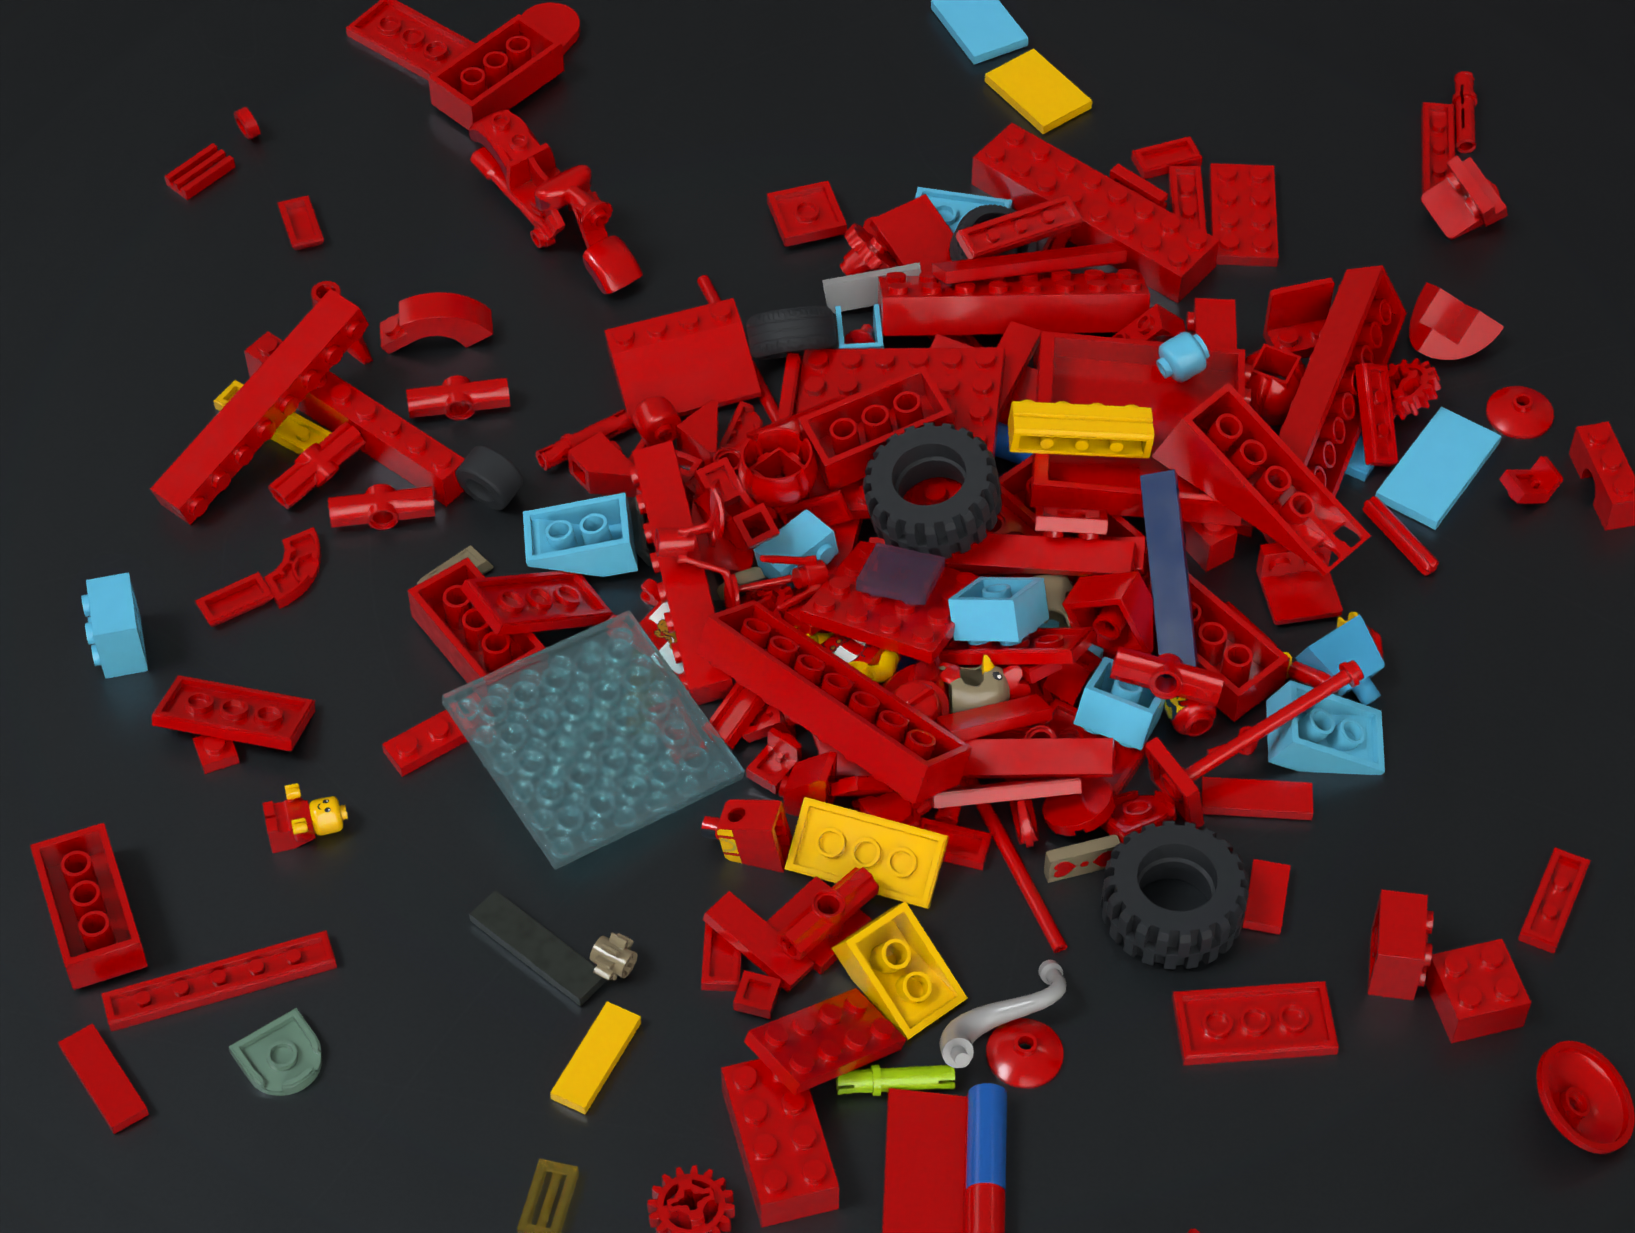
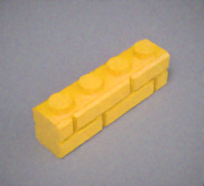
M1033 400L1012 401L1008 418L1010 452L1149 459L1154 442L1152 408L1139 407L1137 405L1105 406L1101 403L1090 405L1070 404L1065 401L1056 403H1040Z

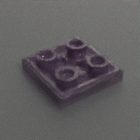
M877 543L856 579V590L868 593L872 597H888L902 600V602L908 605H925L945 568V557Z

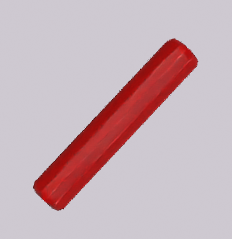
M1373 496L1364 502L1363 512L1423 575L1428 576L1437 570L1438 560L1377 496Z

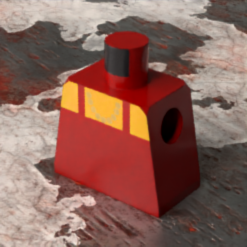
M730 799L725 802L720 818L704 817L701 827L702 837L720 840L726 859L784 873L792 843V835L782 801Z

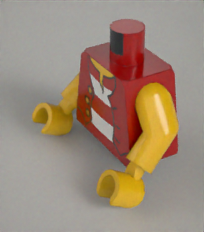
M832 632L816 633L810 637L879 685H882L896 672L897 665L901 660V655Z

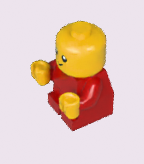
M298 783L285 786L287 800L273 803V801L262 803L272 853L295 849L315 839V834L322 836L340 832L343 829V820L348 819L345 805H339L338 799L334 796L315 799L308 804V800L301 798Z

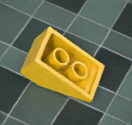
M906 901L890 908L832 947V950L852 981L906 1040H909L968 999Z

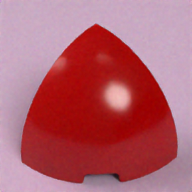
M1427 282L1412 312L1409 337L1412 346L1418 352L1435 359L1455 360L1473 355L1488 346L1500 334L1504 326L1481 311L1464 304L1443 289Z

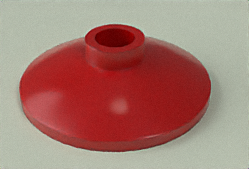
M1509 386L1499 389L1490 396L1486 406V416L1490 424L1503 435L1515 439H1533L1543 435L1550 429L1554 419V410L1550 401L1540 392L1523 386Z
M1019 1018L1000 1025L990 1035L986 1046V1059L990 1070L999 1080L1017 1088H1035L1048 1083L1058 1074L1063 1063V1045L1056 1032L1046 1024L1033 1019ZM1027 1044L1032 1047L1030 1049H1022L1019 1045Z

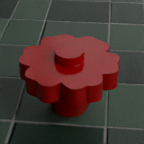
M854 223L845 232L844 237L852 248L843 257L844 261L840 264V268L846 276L898 266L893 257L887 252V246L877 236L868 233L861 225Z

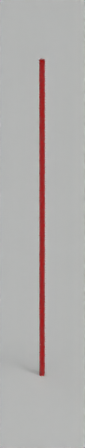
M700 276L697 279V283L708 304L722 301L709 276ZM752 358L762 395L758 398L771 422H776L779 407ZM970 778L968 785H980L978 778ZM975 804L989 832L992 833L998 849L1053 952L1057 953L1066 950L1068 946L992 804Z

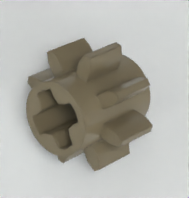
M611 933L610 938L605 935L601 936L594 944L590 953V961L597 964L593 973L608 981L610 979L615 981L617 976L626 978L633 970L638 957L637 953L630 949L634 941L620 933Z

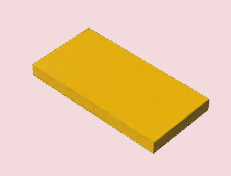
M804 797L784 869L811 877L817 876L822 880L837 883L855 867L859 869L863 867L873 875L875 882L879 885L877 895L901 902L906 901V903L929 909L949 836Z

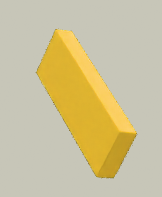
M606 1002L551 1090V1099L586 1115L641 1025V1016Z

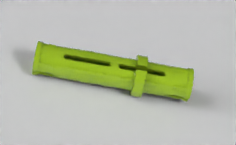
M879 1064L871 1065V1069H856L837 1077L836 1090L837 1095L872 1093V1096H881V1092H888L889 1088L913 1091L932 1089L952 1090L955 1089V1082H953L955 1080V1069L948 1065L880 1068Z

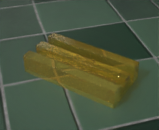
M539 1159L517 1227L518 1233H561L579 1175L577 1166ZM547 1171L553 1172L537 1225H532L530 1223ZM562 1175H567L551 1228H546Z

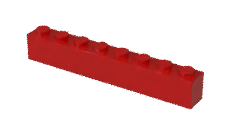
M330 289L150 488L160 504L189 525L197 517L203 515L213 499L229 486L231 479L238 471L252 460L255 452L263 443L273 437L280 424L289 415L293 414L305 396L319 385L322 377L332 366L340 362L347 349L363 336L369 324L361 309Z
M268 331L244 350L249 377L258 370L283 342ZM328 371L322 377L319 385L314 390H311L299 403L297 409L332 432L345 421L353 425L366 442L360 449L362 452L417 488L432 486L433 498L446 507L464 491L457 481L455 472L465 458L332 372Z
M673 441L632 451L635 464L629 466L634 486L640 485L642 492L636 495L640 514H647L649 521L643 524L647 543H654L655 546L656 528L694 526L691 509ZM695 535L694 552H687V556L703 561L698 538ZM656 552L650 553L655 574L661 572L663 582L657 583L662 604L666 602L669 604L670 612L664 613L669 634L675 632L677 642L671 643L676 664L683 663L685 671L678 674L683 694H691L694 706L725 698L734 686L732 677L721 669L713 667L708 660L696 653L707 616L716 613L706 570L689 563H678L677 556L657 557Z

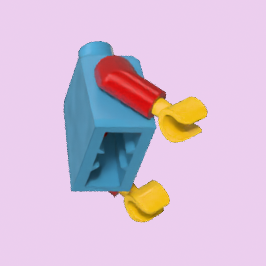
M1350 612L1348 621L1338 617L1337 628L1308 646L1296 657L1297 661L1292 663L1291 655L1288 652H1283L1290 658L1286 679L1290 677L1315 688L1339 673V664L1344 661L1348 663L1353 660L1362 670L1364 679L1359 681L1360 684L1355 688L1347 684L1333 694L1342 697L1352 690L1360 703L1364 705H1369L1381 696L1370 678L1384 668L1382 637L1378 632L1366 625L1357 612Z

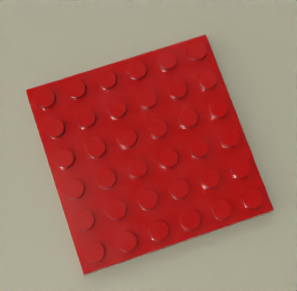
M1004 347L804 350L795 414L839 396L844 398L850 397L925 365L953 412L956 430L959 431L960 428H965L973 432L974 438L979 437L987 444V449L992 452L995 459L1006 357ZM819 470L814 487L805 498L800 500L830 493ZM944 477L926 479L914 485L905 494L903 499L917 505L939 504L953 497L960 490L962 484L956 480ZM863 479L837 489L841 490L854 519H870L863 490Z

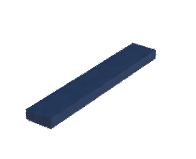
M1175 469L1141 475L1140 481L1159 655L1165 653L1177 655L1184 664L1198 667L1178 476ZM1169 674L1162 675L1164 678L1173 677Z

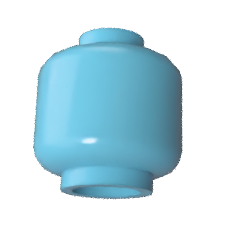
M1184 331L1159 346L1160 359L1156 361V364L1165 378L1171 376L1175 381L1182 383L1206 369L1207 358L1210 357V354L1199 335H1191Z

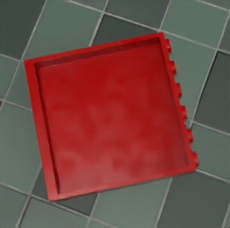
M1041 331L1038 352L1036 402L1056 403L1065 401L1070 404L1090 405L1101 403L1105 406L1137 405L1139 407L1152 408L1154 442L1149 459L1033 453L1030 507L1107 510V514L1144 518L1140 476L1170 470L1151 456L1182 418L1228 382L1250 405L1251 389H1246L1245 384H1249L1251 364H1245V349L1207 346L1210 357L1207 358L1206 369L1190 379L1179 383L1172 379L1171 376L1165 378L1157 367L1156 361L1160 359L1158 349L1164 342ZM1177 474L1182 521L1240 526L1242 520L1240 516Z

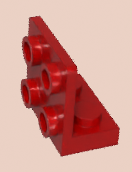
M1333 279L1313 280L1307 283L1271 290L1263 331L1266 343L1270 346L1281 348L1284 351L1292 352L1302 358L1310 357L1331 307L1335 285Z
M1278 542L1260 545L1256 572L1275 625L1342 615L1343 608L1330 572L1323 576L1314 566ZM1321 544L1313 551L1329 566L1331 550Z

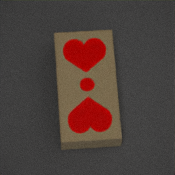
M1114 834L1047 851L1044 865V874L1047 882L1050 883L1105 869L1107 861L1111 858V852L1120 843L1118 836Z

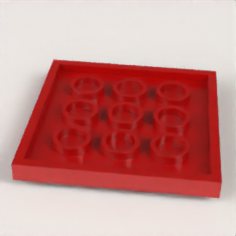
M860 541L830 575L828 582H824L800 610V622L932 664L954 634L955 623L951 622L948 599L979 577L970 572H961L945 567L937 562L925 563L919 558L901 555V552L880 547L872 542Z

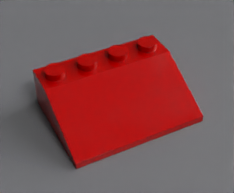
M734 298L604 330L609 357L626 412L630 414L632 419L639 403L649 397H665L673 404L679 416L682 417L693 414L711 400H718V407L740 402V400L745 401L762 396Z

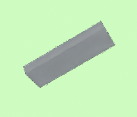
M920 262L822 280L827 307L835 313V306H841V312L874 306V304H878V276H886L890 272H902L906 276H919L921 273Z

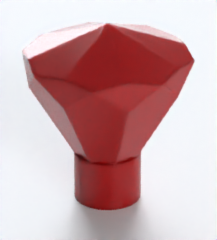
M864 324L858 330H851L845 336L844 344L875 343L872 336L873 327L869 324Z

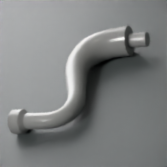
M1046 960L1039 967V976L1044 983L1050 985L1049 987L1029 995L983 1005L953 1019L943 1030L939 1042L941 1055L945 1063L952 1068L966 1067L973 1058L974 1050L972 1044L977 1038L997 1026L1043 1010L1057 1002L1066 992L1067 986L1063 976V969L1055 960Z

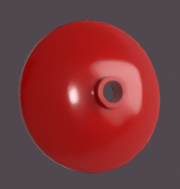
M1562 1041L1547 1049L1541 1056L1537 1067V1090L1541 1105L1553 1126L1568 1141L1588 1152L1607 1154L1624 1146L1633 1133L1635 1112L1630 1092L1617 1069L1600 1052L1581 1042Z

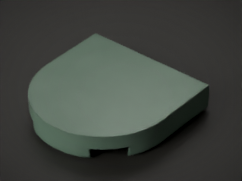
M297 1008L229 1046L230 1054L251 1084L259 1091L269 1095L285 1096L305 1089L316 1079L322 1066L323 1057L319 1040Z

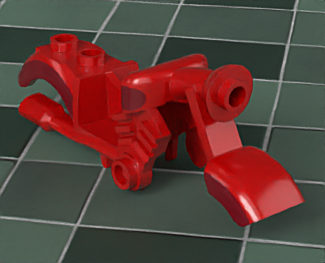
M508 109L493 112L471 125L469 129L471 140L485 146L472 153L471 163L487 180H492L532 223L534 230L530 231V235L538 248L543 246L549 247L555 244L556 235L565 227V223L558 210L568 205L569 211H574L587 247L583 254L585 268L603 294L613 293L642 277L643 273L637 260L622 239L616 235L608 237L605 225L611 217L613 207L610 203L601 201L595 191L591 192L592 172L587 165H578L560 172L556 167L555 158L550 146L547 143L540 146L527 124Z

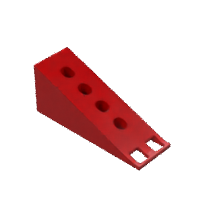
M1229 382L1182 418L1151 456L1170 470L1175 469L1179 476L1314 566L1323 576L1327 575L1371 537L1363 526ZM1343 525L1360 537V541L1353 547H1349L1345 541L1340 540L1334 535ZM1322 544L1334 552L1338 560L1331 566H1327L1313 551Z

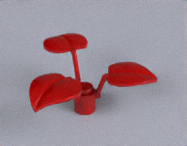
M715 479L710 488H707L700 497L693 501L704 523L690 527L656 528L655 548L657 557L677 556L678 563H689L720 573L725 582V607L729 609L740 605L736 575L731 574L729 569L687 556V552H694L695 535L707 533L710 547H715L716 539L722 538L725 525V508L720 479Z

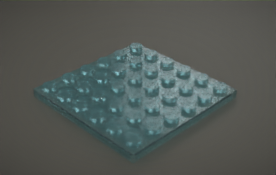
M630 610L442 696V704L555 870L744 778L745 770Z

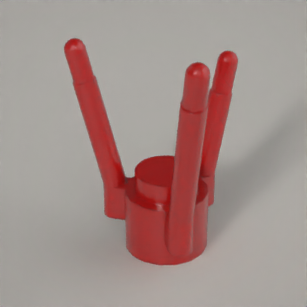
M761 555L759 558L761 562L794 564L798 566L792 570V575L739 585L738 588L739 592H745L793 582L797 589L802 588L804 591L779 604L776 609L781 612L813 596L824 582H828L829 575L825 563L821 559H817L816 555L806 557Z

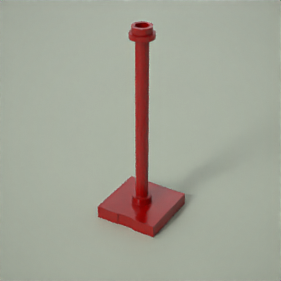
M1351 660L1348 663L1344 661L1339 664V673L1186 769L1178 764L1159 738L1155 737L1145 744L1151 780L1161 792L1169 795L1174 800L1176 812L1182 820L1196 824V829L1204 825L1200 792L1193 781L1347 684L1355 688L1360 684L1359 681L1364 679L1362 670L1355 661Z

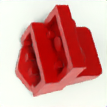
M1458 155L1447 162L1449 173L1446 175V179L1425 192L1421 197L1422 204L1444 235L1451 240L1482 225L1488 226L1508 216L1507 207L1500 198L1497 186L1485 178L1471 157L1463 162Z

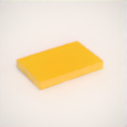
M1034 48L985 74V82L1042 134L1092 108V100Z

